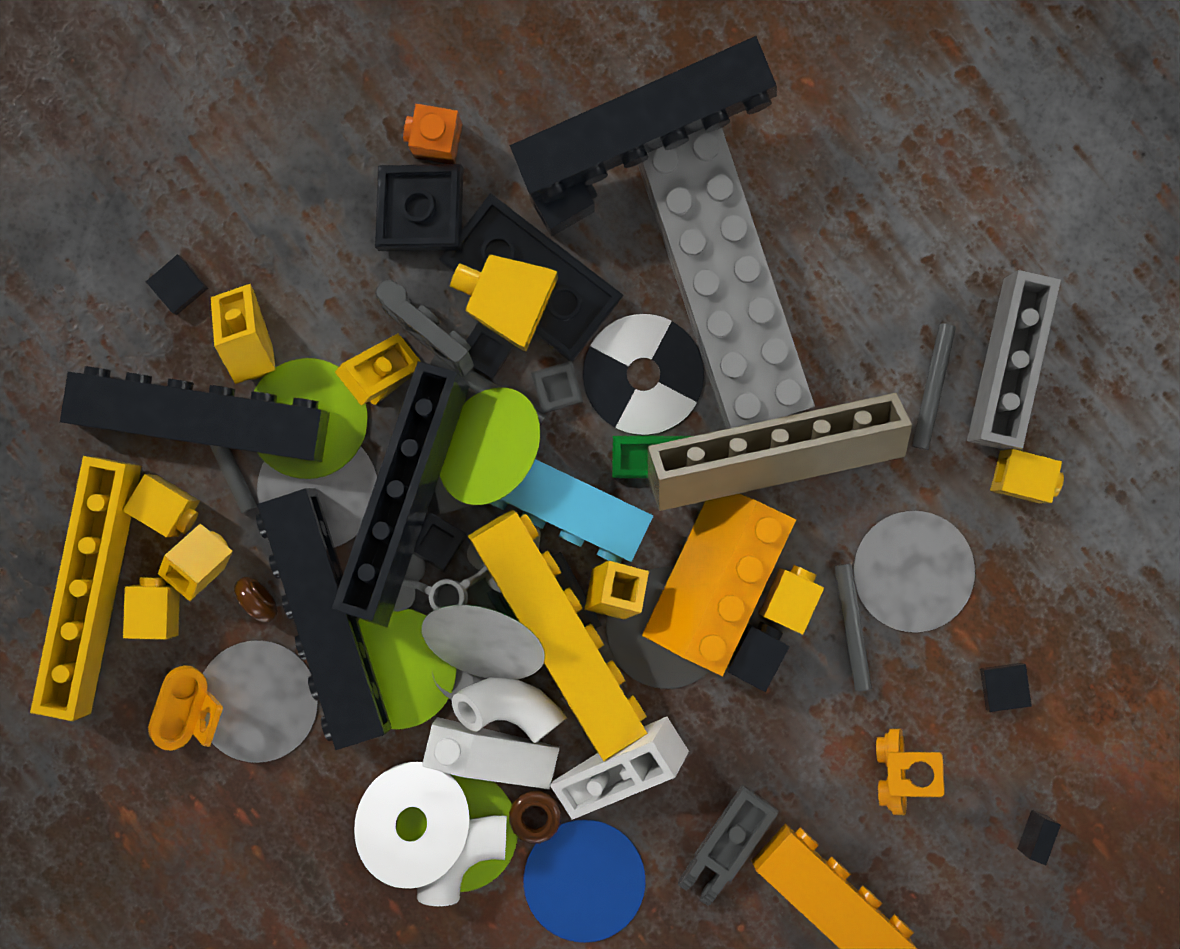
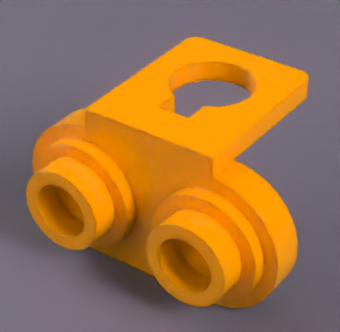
M192 666L176 667L166 675L149 722L148 732L154 744L163 750H176L188 743L192 735L198 739L202 746L210 747L223 706L207 691L206 678L198 669ZM208 712L210 713V719L206 728L205 717Z
M889 729V732L885 733V737H877L878 763H886V767H888L887 780H879L878 783L880 806H887L893 815H905L907 797H942L945 794L942 753L905 752L902 729ZM915 762H926L933 769L934 780L929 786H916L910 779H906V769H909Z

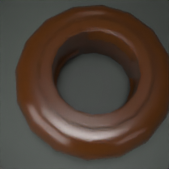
M242 577L235 583L234 593L242 608L252 618L264 623H268L275 618L278 612L276 602L260 582L250 577Z
M529 791L521 794L513 802L509 811V823L513 833L520 840L530 844H540L550 840L557 833L561 824V811L558 803L551 795L542 791ZM530 806L542 807L547 813L548 820L546 824L540 828L527 826L522 818L524 810Z

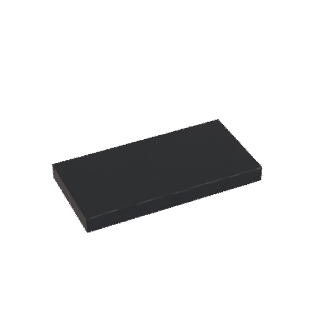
M491 193L462 229L461 250H446L439 259L440 262L453 272H455L459 263L482 272L489 255L557 271L558 280L534 334L569 361H572V363L624 296Z

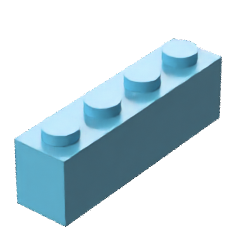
M536 459L526 477L512 492L495 502L489 503L502 510H505L509 503L523 510L521 516L527 514L533 525L542 529L546 522L561 528L559 537L579 547H582L584 540L600 547L597 552L598 556L617 563H621L623 558L632 562L653 518V515Z

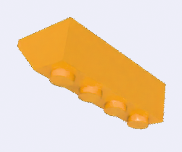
M742 494L705 501L645 626L642 636L723 677L796 519Z

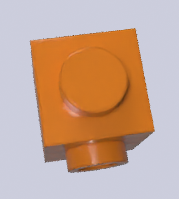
M415 103L413 117H406L403 140L404 142H409L408 146L414 158L456 164L462 130V122L458 111Z

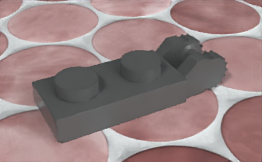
M388 279L387 281H382L376 287L377 291L375 293L386 314H389L404 330L451 369L458 372L461 377H465L474 367L468 352L471 347L467 341L455 331H451L449 335L437 326L440 323L438 318L425 306L421 305L416 309L408 298L406 289L398 285L397 282H393V280L388 281Z
M742 785L694 853L695 858L681 875L678 886L687 891V889L694 885L705 866L709 867L716 874L712 876L703 888L700 901L707 906L711 905L727 881L731 883L779 812L777 808Z

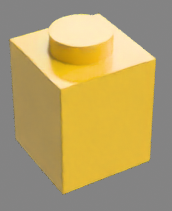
M1016 449L1000 450L990 491L1035 503H1052L1053 497L1059 495L1063 486L1064 475L1060 472L1062 461Z
M144 474L122 511L165 537H179L181 533L186 534L198 517V512L195 509L200 500L158 475Z
M200 523L164 555L158 575L187 600L191 601L225 569L233 551L228 547L227 542L221 535L214 531H209Z
M607 561L593 568L584 610L623 620L642 613L649 571L613 561Z
M793 565L790 572L779 568L759 614L798 633L804 634L824 587L814 583L816 574Z
M140 577L139 584L125 586L123 638L169 639L179 636L180 593L171 585H166V581L162 577Z

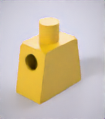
M489 255L482 272L459 263L451 279L450 287L471 296L465 310L469 316L519 349L527 351L556 285L558 274L557 271L549 268Z

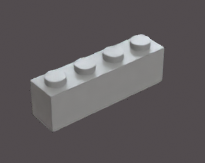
M1021 270L1003 279L967 438L968 442L1002 450L1023 449L1061 282L1060 279Z

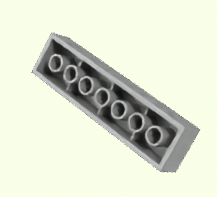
M703 128L688 135L689 141L677 148L665 150L664 146L647 153L649 158L638 164L725 428L730 429L790 416L815 407L722 128L712 132H706Z

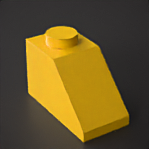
M251 284L211 297L214 347L234 383L238 384L249 379H258L266 373L275 371L273 345Z

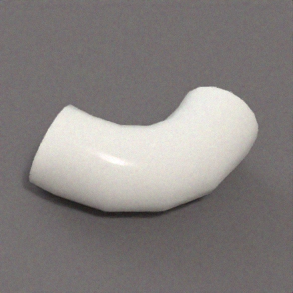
M490 677L463 688L454 694L452 698L454 713L466 728L478 731L495 720L509 721L518 725L534 744L567 718L563 711L539 688L518 679Z
M493 815L470 819L468 837L458 860L441 878L428 885L418 887L417 900L429 906L453 905L460 900L462 878L469 867L479 861L491 859L505 860L507 816Z

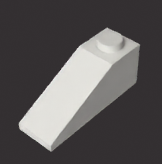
M667 716L643 726L648 734L605 761L597 753L552 781L550 784L551 788L572 820L676 777L689 750Z
M437 717L431 726L422 767L465 778L550 789L560 747L542 742L534 744L530 739L485 728L472 731L460 722Z

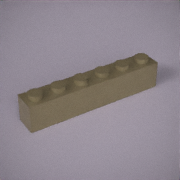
M896 392L648 446V479L658 509L662 511L905 457L912 423Z

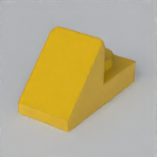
M397 333L343 362L335 373L361 406L369 401L375 405L411 378L417 362L421 361L400 334Z

